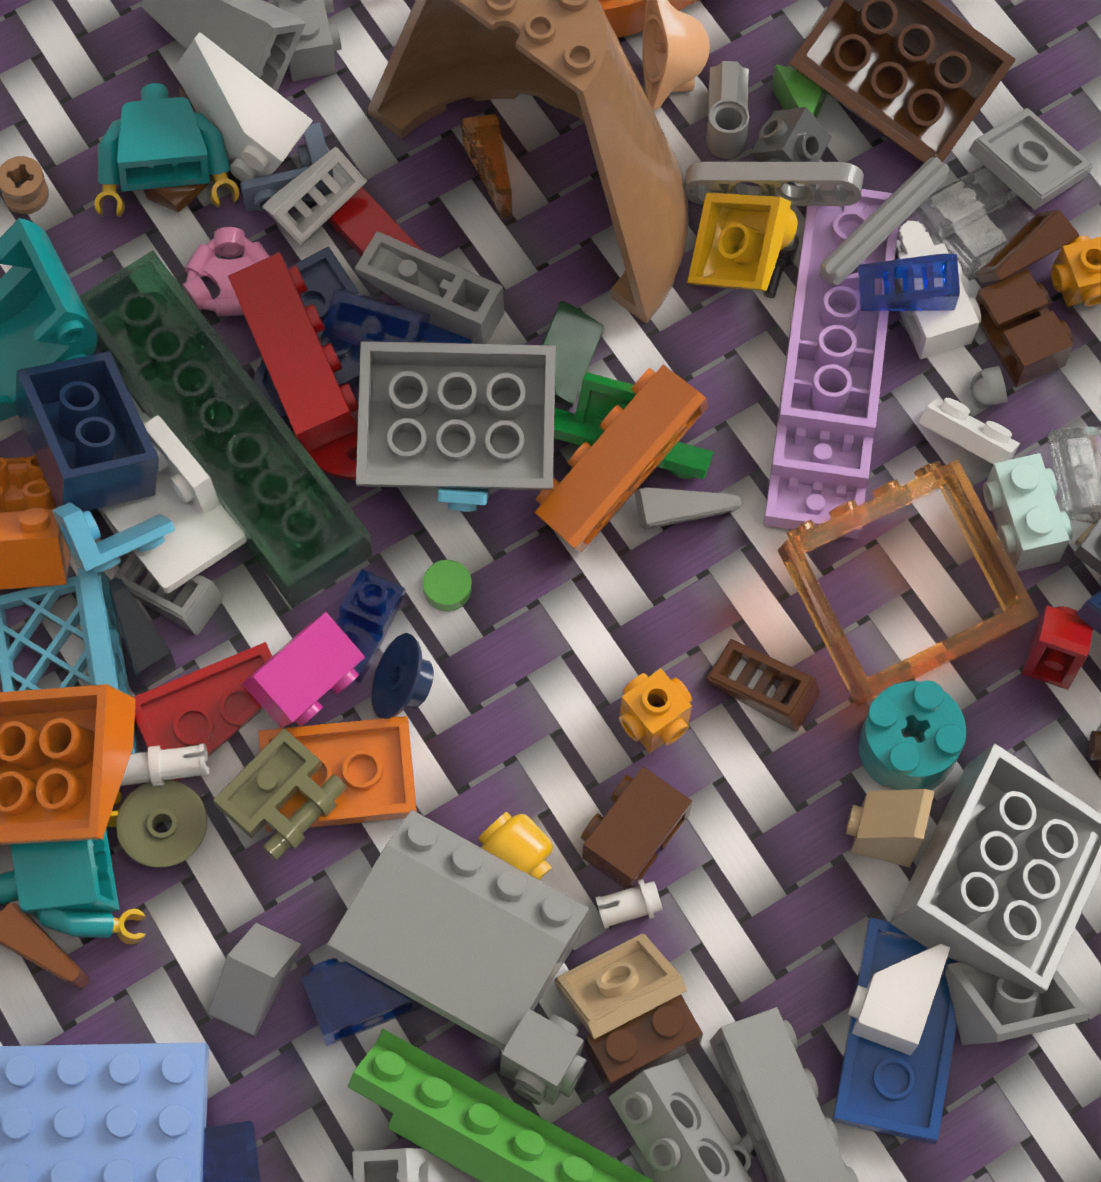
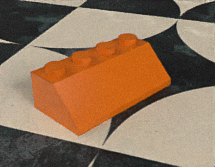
M662 365L656 373L651 368L644 372L631 389L636 394L625 409L617 405L610 411L599 426L605 432L592 446L587 441L584 442L567 463L572 467V470L561 482L554 478L553 490H542L536 498V501L541 505L534 513L581 553L708 408L706 397L665 365Z

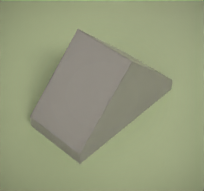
M255 923L227 955L208 1013L209 1016L250 1036L256 1037L302 948V944Z

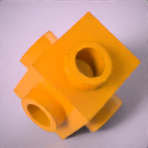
M1079 236L1072 243L1062 246L1052 264V284L1057 292H1062L1067 307L1084 303L1086 307L1101 304V237L1089 239L1088 236Z
M660 668L649 677L645 673L637 676L623 689L624 695L621 697L619 721L626 733L634 741L637 742L639 740L649 753L663 743L666 746L674 743L689 729L688 725L692 709L690 702H692V697L688 689L678 678L670 679ZM657 701L661 707H653L651 705Z

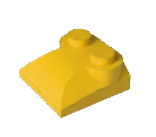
M706 193L687 283L698 286L767 291L779 252L791 243L797 231V217L790 208L791 202L782 197Z

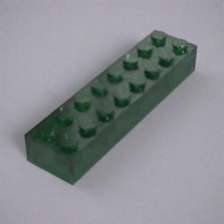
M153 250L79 295L96 329V346L101 353L111 352L125 385L148 416L152 419L159 415L208 474L220 504L245 533L247 541L244 543L292 609L373 556L368 530Z

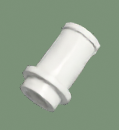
M641 879L638 880L639 886L602 897H595L604 929L648 915L649 919H653L654 913L662 911L663 908L655 882L644 883V880Z

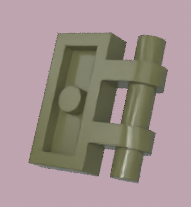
M283 728L213 799V802L222 813L251 839L265 824L271 828L275 834L262 848L272 859L277 861L289 848L295 850L305 839L303 833L321 815L327 817L337 806L335 800L347 789V786L335 774L321 787L316 784L311 777L322 767L321 760ZM299 792L307 801L288 820L279 810Z

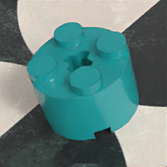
M906 681L894 684L882 691L874 699L867 712L858 745L862 765L869 776L883 787L885 784L896 790H932L945 781L965 745L966 724L964 716L955 700L934 681ZM909 733L912 737L905 738L903 734ZM915 736L920 740L919 743L914 738Z

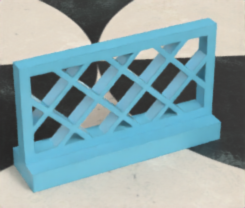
M77 568L78 576L67 578V585L32 587L0 596V674L3 692L17 691L16 681L22 684L18 691L40 689L36 684L51 662L69 672L59 688L73 687L77 680L80 679L88 685L108 684L130 696L117 613L110 594L109 581L111 579L103 571L94 573L92 569L86 572L82 568ZM76 591L78 605L66 622L49 612L60 595ZM41 600H42V602L40 603V605H37L36 603H34V602H37V601H41ZM26 605L35 612L18 634L8 628L5 610ZM44 617L62 627L47 650L29 640ZM79 622H81L82 631L76 628ZM71 633L82 639L85 647L84 652L73 667L56 657ZM9 636L15 639L11 646ZM24 646L42 656L26 679L16 674L13 666L14 660ZM87 666L89 677L83 674ZM135 722L131 754L139 753Z

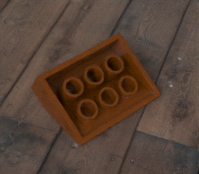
M830 0L788 65L924 164L932 157H938L941 162L946 159L1016 59L937 0Z

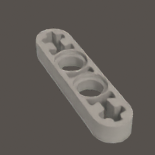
M697 162L690 165L686 171L684 190L687 198L699 205H704L706 193L782 197L791 202L790 206H850L861 199L864 174L857 166L845 162ZM741 182H752L759 186H750ZM787 182L801 183L805 186H794Z

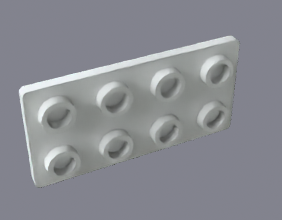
M146 413L139 414L159 457L155 495L99 509L118 533L159 514L172 521L175 531L164 536V543L144 552H138L137 548L132 550L163 591L170 593L243 545L247 538L243 530L220 504L208 474L161 417L157 415L150 419Z

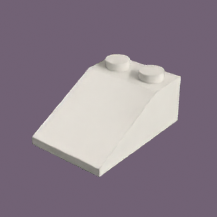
M200 32L174 68L195 111L202 113L221 132L230 171L241 182L272 175L313 121Z

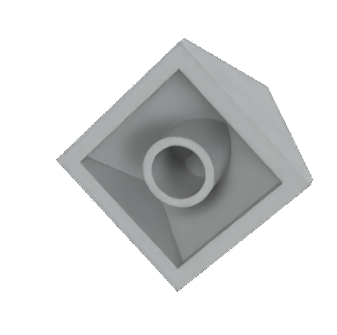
M961 962L948 964L946 967V978L962 1045L995 1043L1088 1021L1090 1012L1057 970L1047 991L1041 994Z

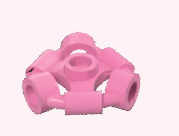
M235 227L220 228L214 232V238L206 245L200 244L185 266L188 276L186 283L182 284L183 291L197 312L205 309L216 312L217 317L242 316L244 313L228 275L270 256L260 242L253 243L247 239L243 230ZM215 253L223 257H237L242 255L243 253L244 255L241 258L227 260L218 259L215 256ZM201 277H209L218 286L220 294L217 298L212 299Z

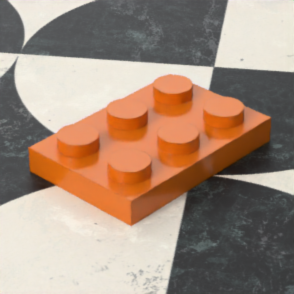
M408 716L285 728L321 760L322 767L311 777L316 784L321 787L335 774L347 786V789L335 800L337 806L327 817L321 815L309 828L404 819L411 810L417 812ZM283 728L258 730L260 752ZM297 792L279 812L289 820L307 800ZM265 824L266 831L272 832L273 830Z

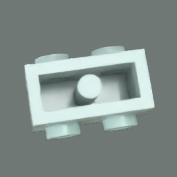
M1040 453L994 463L987 482L983 484V494L988 509L993 511L998 526L999 545L1002 552L1007 554L1012 571L1018 572L1059 562L1072 538V526L1065 511L1060 512L1055 498L1057 495V482L1053 471L1050 468L1045 469Z

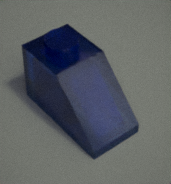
M337 958L317 963L309 969L310 975L301 978L326 1046L423 1008L419 1002L346 961L339 963Z

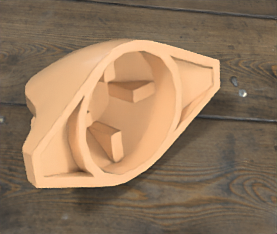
M646 0L642 38L643 73L646 97L654 110L662 106L671 92H690L694 90L695 77L701 73L706 65L710 46L706 30L697 19L678 11L668 0Z

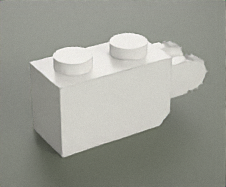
M907 220L903 226H900L898 233L899 240H897L895 252L898 262L894 269L891 294L919 358H927L972 344L978 325L981 323V312L975 298H968L963 287L964 279L960 263L956 258H950L944 243L934 246L929 233L925 232L926 227H923V223L920 224L919 221Z

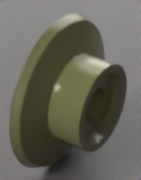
M164 780L163 786L154 787L151 782H148L133 790L123 801L116 820L118 840L124 851L132 859L143 865L151 867L173 866L188 859L201 845L207 830V812L201 798L187 785L173 780ZM161 821L172 823L171 828L165 833L155 831L156 825Z

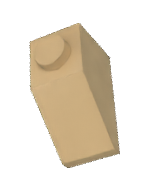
M927 789L868 791L862 806L853 805L850 812L846 834L854 836L851 853L910 868L924 840L935 791Z

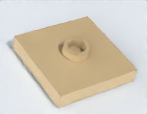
M640 934L554 979L559 994L594 1039L687 991L682 976L645 934Z

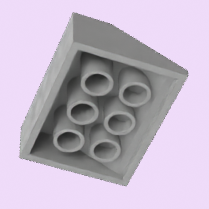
M361 342L356 486L553 490L556 346Z
M993 744L966 765L890 924L928 949L939 944L948 946L950 950L947 957L1041 994L1046 992L1101 870V814L997 744Z
M411 810L384 847L330 938L326 950L504 1050L527 1009H535L576 945L590 908Z

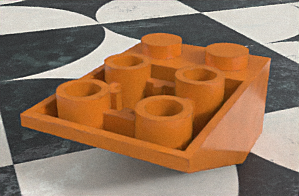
M35 455L5 459L0 457V590L67 585L70 552L52 512L53 509L58 507Z

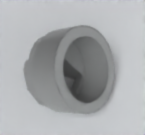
M999 365L986 368L976 373L972 378L970 389L978 403L987 406L1008 402L1005 383Z

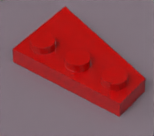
M261 643L133 697L136 699L135 719L147 748L159 745L161 750L205 743L209 757L263 710V707L243 686L242 682L272 657L267 643ZM184 778L170 780L181 782Z

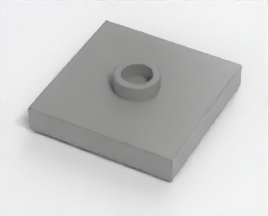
M1028 108L975 139L968 150L1034 210L1086 178L1093 167L1086 158Z

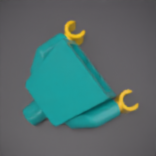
M159 83L144 86L141 89V101L125 103L122 106L121 119L112 122L98 144V183L102 184V192L95 198L94 205L96 211L103 217L102 204L105 199L112 197L117 200V217L122 216L125 210V203L122 197L116 193V184L121 185V192L210 183L209 175H213L215 181L209 193L212 204L219 208L220 202L216 191L217 188L222 186L231 190L232 200L235 203L239 197V188L227 176L230 165L221 132L202 113L193 112L189 99L185 97L169 98L167 87Z
M119 791L114 804L121 801L122 794ZM118 811L111 812L107 824L108 827H116ZM106 830L103 839L11 845L14 870L0 874L1 905L19 900L22 912L37 917L42 926L73 937L110 938L112 933H117L119 939L126 944H137L143 940L146 934H132L124 927V922L127 920L143 921L145 914L142 911L130 909L124 912L120 918H113L111 913L120 910Z

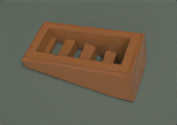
M9 903L0 911V945L74 987L78 986L84 989L90 983L87 974L29 914L22 912L20 906L16 903Z

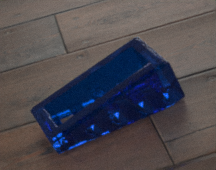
M934 254L861 264L858 266L860 311H949L956 308L960 296L957 254ZM894 278H902L903 292L895 293ZM914 278H922L923 289L915 290ZM934 278H942L943 287L935 288ZM874 279H883L884 295H875Z

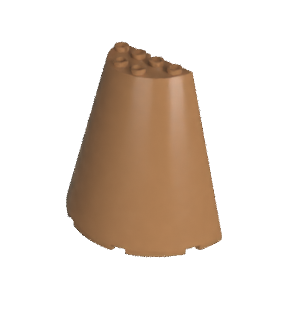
M416 0L368 106V114L399 138L403 139L428 119L446 111V104L468 97H471L476 102L492 99H515L519 94L537 96L550 106L564 110L583 120L587 128L626 269L611 288V298L647 324L661 307L672 289L676 273L681 264L682 257H684L689 223L688 198L684 190L685 182L677 158L599 0Z

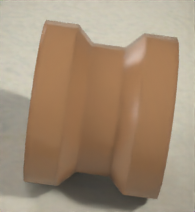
M16 156L8 159L0 166V190L6 206L11 211L18 214H32L45 206L49 198V189L44 179L42 168L37 161L26 156ZM25 179L24 183L18 187L15 186V183Z

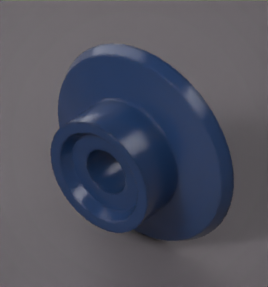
M409 633L397 636L388 645L374 675L372 706L375 714L381 719L397 716L406 706L412 708L419 707L426 700L432 687L434 677L433 666L430 661L422 659L420 644Z

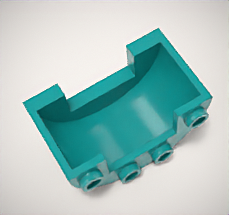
M18 218L0 237V264L12 266L0 279V421L18 415L15 409L17 370L93 355L97 345L96 329L50 238L40 226Z

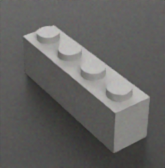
M776 1007L720 1027L709 1042L747 1133L751 1138L767 1181L859 1182L853 1169L849 1166L846 1167L837 1148L839 1146L837 1129L829 1117H824L816 1099L818 1097L816 1080L808 1068H803L796 1052L798 1044L794 1029L787 1020H782L778 1008Z

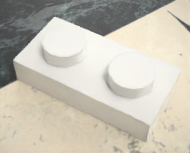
M936 398L925 409L919 421L920 424L992 464L1011 460L1020 443L1011 439L1012 433L1007 428L992 421H987L984 424L969 415V408L954 399L945 398L943 401Z

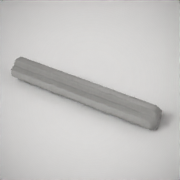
M938 157L929 158L821 263V270L819 271L821 278L827 280L832 286L842 283L947 179L948 165L941 162Z

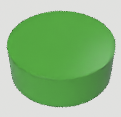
M441 560L432 564L425 572L423 578V591L426 600L434 608L442 611H453L465 605L472 592L471 576L467 568L454 560Z

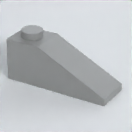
M378 231L355 267L356 274L438 330L468 344H487L505 313L502 285Z

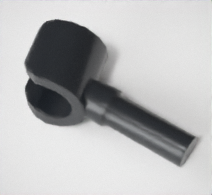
M795 236L791 247H785L780 250L767 291L764 293L766 297L775 298L785 266L791 265L795 260L799 245L798 236Z

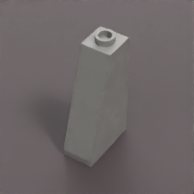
M143 0L141 5L186 50L200 32L276 92H278L306 24L300 17L264 0Z

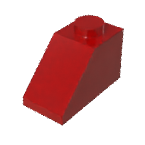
M1046 605L1037 623L1021 674L1069 690L1088 656L1093 628L1076 615L1078 611L1064 606L1053 608Z

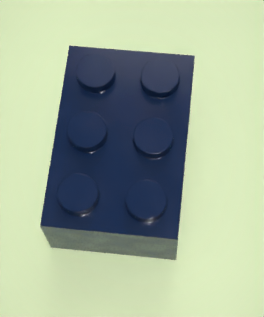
M110 351L17 370L15 409L57 507L70 502L84 512L155 495L159 457Z

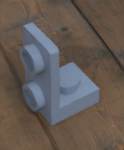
M320 122L309 125L303 133L304 144L297 146L301 168L245 180L240 183L246 211H266L262 206L275 193L328 153ZM331 169L328 173L334 179L333 169ZM321 180L315 185L323 196L332 193ZM308 193L301 198L304 201H314Z

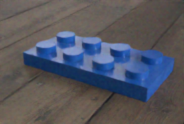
M870 917L866 928L856 989L858 985L867 988L874 973L926 951L928 948L890 924L889 921ZM947 957L919 1045L911 1056L852 1034L857 1018L850 1017L832 1122L935 1144L938 1141L957 1028L945 972L948 964L959 961Z

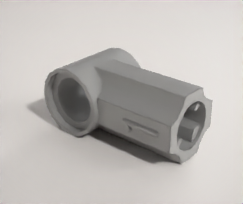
M722 61L719 65L710 67L706 145L711 154L722 159H732L739 156L745 150L750 118L748 112L749 69L742 67L737 61Z

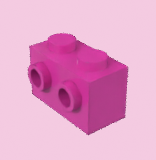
M325 612L309 623L242 684L280 728L294 721L301 727L323 708L318 699L328 690L332 689L338 694L359 676L354 667L365 656L329 614Z

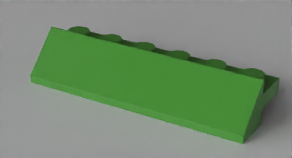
M383 1028L375 1045L354 1070L347 1086L393 1113L388 1129L481 1182H655Z

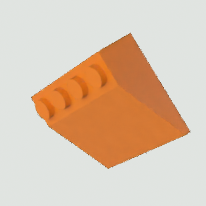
M108 684L0 692V845L103 839L133 749L135 698Z

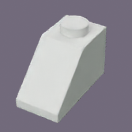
M942 944L934 946L874 973L867 988L858 985L848 1012L849 1016L857 1018L852 1034L911 1056L919 1045L950 947Z

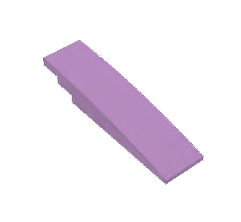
M862 189L861 199L850 206H807L763 524L765 526L859 539L873 437L877 422L898 228L839 285H830L827 280L821 278L819 271L821 270V263L893 193Z

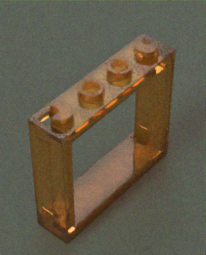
M958 459L944 466L941 465L940 461L932 464L929 463L914 472L915 480L900 486L897 479L890 481L872 491L871 494L874 499L860 506L857 505L855 499L850 500L829 512L831 519L817 526L814 525L812 520L801 523L799 527L786 532L788 540L777 550L857 707L875 699L882 691L894 684L912 681L1027 625L1039 617L1029 594ZM941 490L1004 612L867 677L804 554L933 492Z

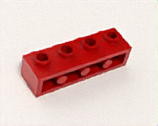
M279 252L228 275L293 430L306 452L313 451L358 430V424L353 412L359 410V403L350 384L347 383L341 386L335 373L342 370L343 367L333 345L329 343L323 346L318 333L326 329L314 303L307 307L305 306L301 294L309 290L297 264L288 268Z

